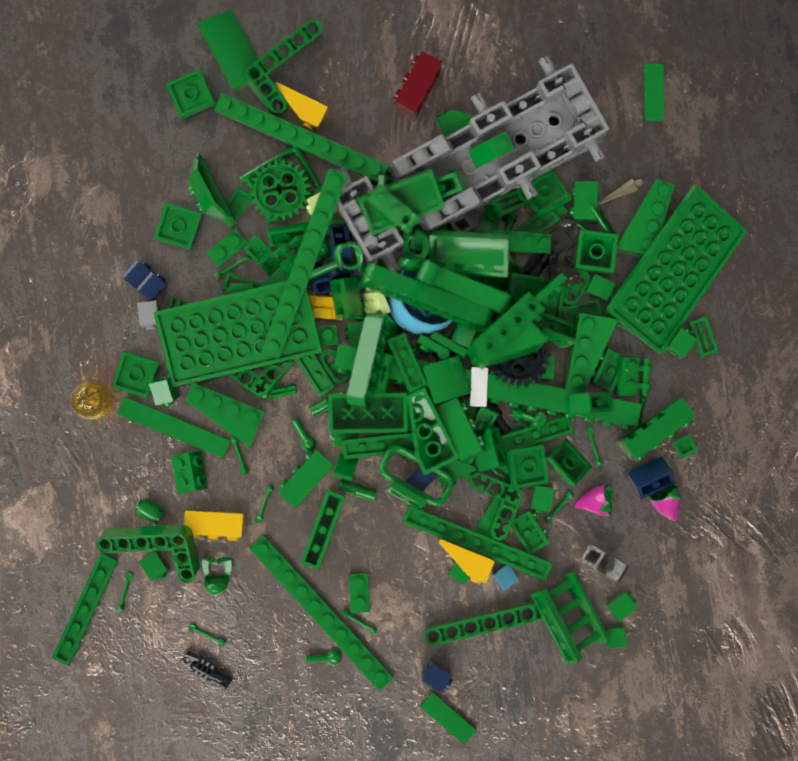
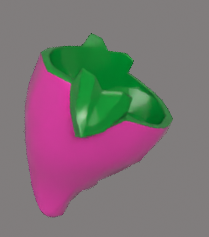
M610 484L600 485L588 490L576 502L575 507L601 516H610L612 513L611 495H614L613 486Z
M671 485L648 496L653 507L661 515L671 521L678 520L681 496L677 485Z

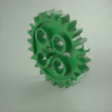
M275 159L274 165L267 161L268 167L265 168L261 165V172L255 170L258 177H251V180L255 183L249 185V188L254 190L249 195L255 197L251 200V203H258L255 207L256 211L262 209L261 216L268 213V220L272 216H274L276 222L279 220V217H282L285 222L286 216L293 220V213L299 216V208L305 210L303 203L308 204L305 197L311 196V193L306 190L310 189L311 185L305 183L309 181V178H303L305 171L298 172L300 166L297 165L293 168L292 161L288 165H286L285 159L282 160L281 164H278L277 159ZM286 176L293 177V182L290 184L284 183L283 180ZM268 178L274 179V184L270 187L264 185L265 180ZM278 187H282V194H278ZM293 187H297L296 190H286ZM264 191H273L267 194H263ZM290 194L296 196V200L292 203L286 201V197ZM270 197H275L277 202L274 205H268L267 200Z

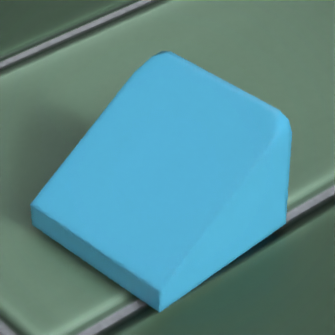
M507 565L492 573L503 591L519 580L512 568Z

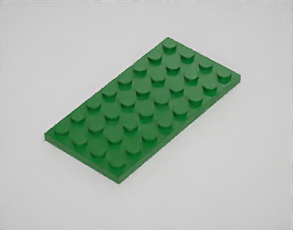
M693 185L605 311L615 319H618V322L657 354L661 355L748 231L698 185Z
M287 280L153 312L172 387L322 353L323 350L307 287L280 359L264 354L261 350Z

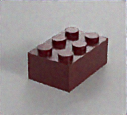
M421 51L419 56L416 55L411 64V72L405 74L402 81V89H398L393 98L395 111L413 121L418 117L442 68V61Z

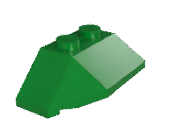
M197 153L188 177L190 184L188 189L193 197H197L199 201L196 203L201 213L205 212L210 218L236 224L237 222L205 160L200 153Z

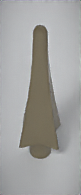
M640 178L635 181L630 179L621 187L599 200L598 206L613 199L637 192V188L643 185Z

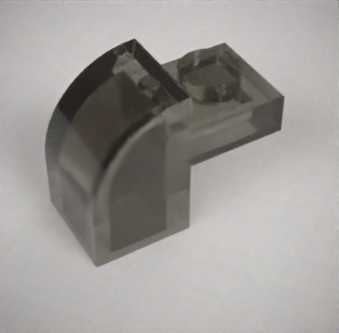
M589 544L581 558L582 562L620 583L629 568L626 564L592 544Z

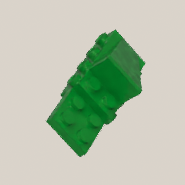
M561 273L535 297L528 292L480 335L466 352L472 364L483 370L485 367L537 352L548 338L536 325L543 318L541 314L545 310L544 307L551 299L556 298L565 287L563 283L567 277Z

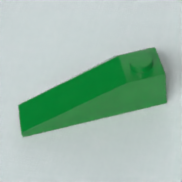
M425 387L408 395L407 401L415 457L423 474L426 475L459 459V455Z

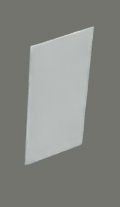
M472 367L470 406L486 407L488 368L482 370L480 367Z

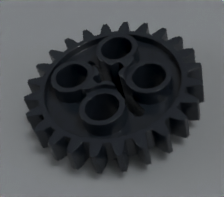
M541 347L537 352L531 353L530 355H533L535 360L528 359L527 355L517 358L509 369H506V367L512 363L513 359L488 366L487 368H493L490 373L491 375L497 373L496 381L501 378L503 379L502 385L510 382V388H512L513 384H517L518 389H520L523 383L527 388L529 381L534 385L536 379L541 380V374H545L546 369L544 367H548L549 362L546 360H548L549 354L544 353L547 352L548 347ZM514 368L522 369L523 373L515 372Z

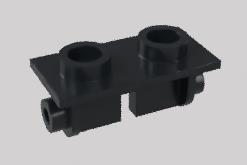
M551 248L550 254L533 253L519 274L540 277L555 256L554 250Z

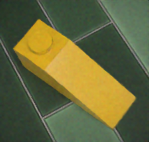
M276 82L275 86L285 98L287 105L300 122L304 124L303 127L310 131H314V129L319 131L329 112L328 107Z
M441 538L439 539L441 546L463 571L471 577L470 581L477 584L487 582L495 562L494 560Z

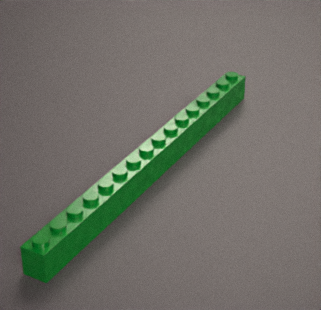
M338 344L333 367L337 369V373L348 374L349 371H353L358 348ZM393 360L391 380H394V384L405 386L395 360ZM417 360L424 375L422 367L433 363ZM463 369L471 392L472 370ZM488 374L487 398L489 403L500 404V401L507 402L509 407L519 408V405L527 406L526 410L538 412V409L545 410V414L549 415L563 413L565 418L575 419V416L583 417L582 421L594 423V420L601 421V425L612 427L613 424H618L621 429L631 430V427H638L642 404L611 398V412L571 414L569 395L583 394L582 392L537 383L533 385L531 382H529L527 388L523 383L520 389H518L517 384H513L512 388H510V382L502 385V378L496 381L497 375Z

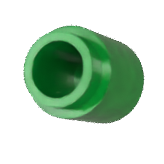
M147 498L144 501L140 500L135 507L136 515L151 524H158L165 513L161 506Z

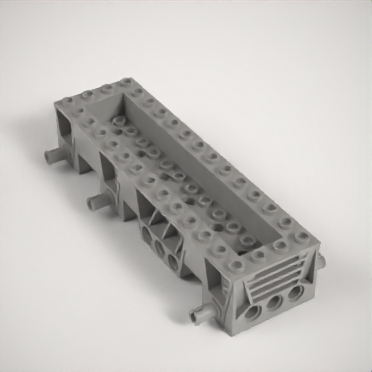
M549 55L545 56V59L543 57L538 62L547 76L537 83L535 89L507 104L502 101L495 106L489 107L482 93H477L478 96H472L471 100L479 113L469 120V125L447 137L441 134L391 163L386 176L394 178V182L427 169L432 170L435 180L448 175L450 172L462 170L469 187L443 198L445 208L420 217L422 220L412 228L411 235L414 234L416 229L429 234L432 230H437L444 225L448 227L449 222L463 214L469 216L489 205L492 199L519 187L522 188L527 200H529L532 196L538 195L531 182L532 180L587 150L590 151L595 163L606 157L599 144L602 143V140L608 133L609 127L572 63L557 70ZM556 117L559 120V124L552 126L549 124L548 119ZM506 132L514 150L476 169L468 151ZM522 135L526 141L524 144L519 145L515 142V137ZM346 167L341 168V172L348 175L337 204V209L357 245L361 246L364 259L367 264L377 266L385 262L390 271L396 272V269L399 272L401 267L395 256L405 251L403 247V233L405 231L396 226L371 236L357 196L373 191L378 186V183L369 180L367 176L353 182Z

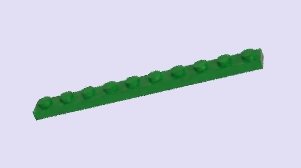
M221 94L214 108L215 112L339 167H346V170L362 177L367 176L373 182L378 183V176H386L390 169L388 165L226 94Z
M331 168L328 170L261 350L264 354L277 359L281 357L348 175Z
M264 535L249 548L379 691L394 679L391 673Z

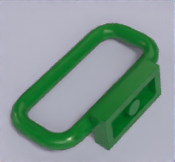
M392 445L385 451L379 464V471L382 477L391 482L386 489L388 493L418 510L422 509L426 503L433 506L445 504L454 487V479L448 471L441 467L432 471L443 477L447 483L442 495L439 498H433L387 470V464L395 452H399L418 463L415 452L402 445Z

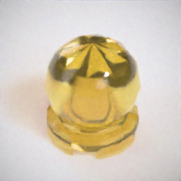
M85 381L78 384L72 391L70 405L79 417L99 420L106 417L111 411L113 396L105 385L94 381Z

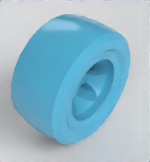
M420 268L413 272H406L403 269L398 272V274L422 282L416 279ZM387 296L386 300L392 318L401 328L412 334L431 335L434 331L443 330L452 322V320L431 312L427 314L423 309Z

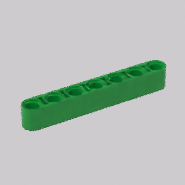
M374 264L367 265L361 281V285L367 289L485 332L490 327L494 311L488 307Z
M530 602L433 625L425 630L424 637L429 645L434 646L540 621L543 618L536 604ZM526 608L532 610V615L529 618L522 616V612ZM506 613L513 614V620L509 623L503 620ZM486 618H494L495 623L492 627L484 625ZM468 622L476 624L474 631L469 632L465 629ZM451 626L457 628V633L454 636H449L446 633L447 629ZM436 631L439 636L436 640H430L428 633Z

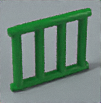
M291 146L267 160L271 165H274L275 159H277L278 164H281L283 159L295 154L315 188L310 192L311 196L305 198L309 199L321 191L323 185H321L300 149ZM267 161L239 177L243 183L245 182L248 188L249 185L255 184L251 177L257 176L255 170L262 171L261 165L267 168ZM286 176V178L288 179L289 183H292V182H293V177H292V176ZM268 178L266 180L269 186L274 184V179ZM278 187V194H282L280 188ZM268 213L265 214L267 225L275 222L274 216L268 220Z

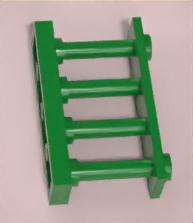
M574 571L563 574L561 577L564 583L550 592L546 588L531 594L567 665L581 661L583 658L580 651L593 642L598 645L610 641L606 629L602 626L580 583V579ZM568 590L573 600L557 609L553 598ZM577 607L582 618L566 627L562 616ZM586 624L591 635L575 644L571 634Z

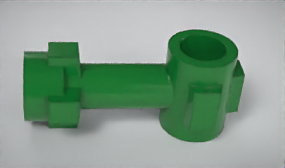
M522 406L513 409L512 417L515 420L520 421L524 419L531 422L530 426L535 430L541 431L548 422V417L541 412H537L535 416L525 412L526 409Z

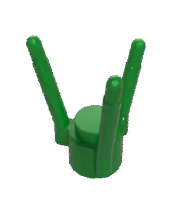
M591 206L590 209L604 229L602 233L617 234L604 210H600L603 221L594 206ZM576 223V225L580 227L582 230L590 231L581 223Z

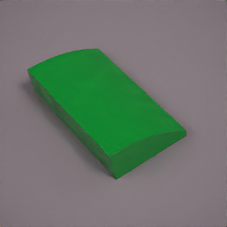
M232 9L198 23L197 25L234 93L248 87L249 85L243 76L244 70L259 58ZM250 69V76L254 79L257 78V71Z
M431 169L383 186L418 217L445 208ZM373 191L357 196L371 236L398 226L367 200ZM406 215L402 221L406 223L410 220V217Z
M432 230L430 234V262L457 274L508 277L510 234Z

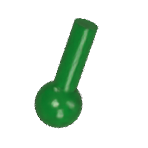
M295 418L291 423L302 440V449L307 452L313 451L316 448L315 439L307 435L298 418Z
M331 650L328 654L305 656L306 664L328 662L331 665H338L342 660V655L337 650Z

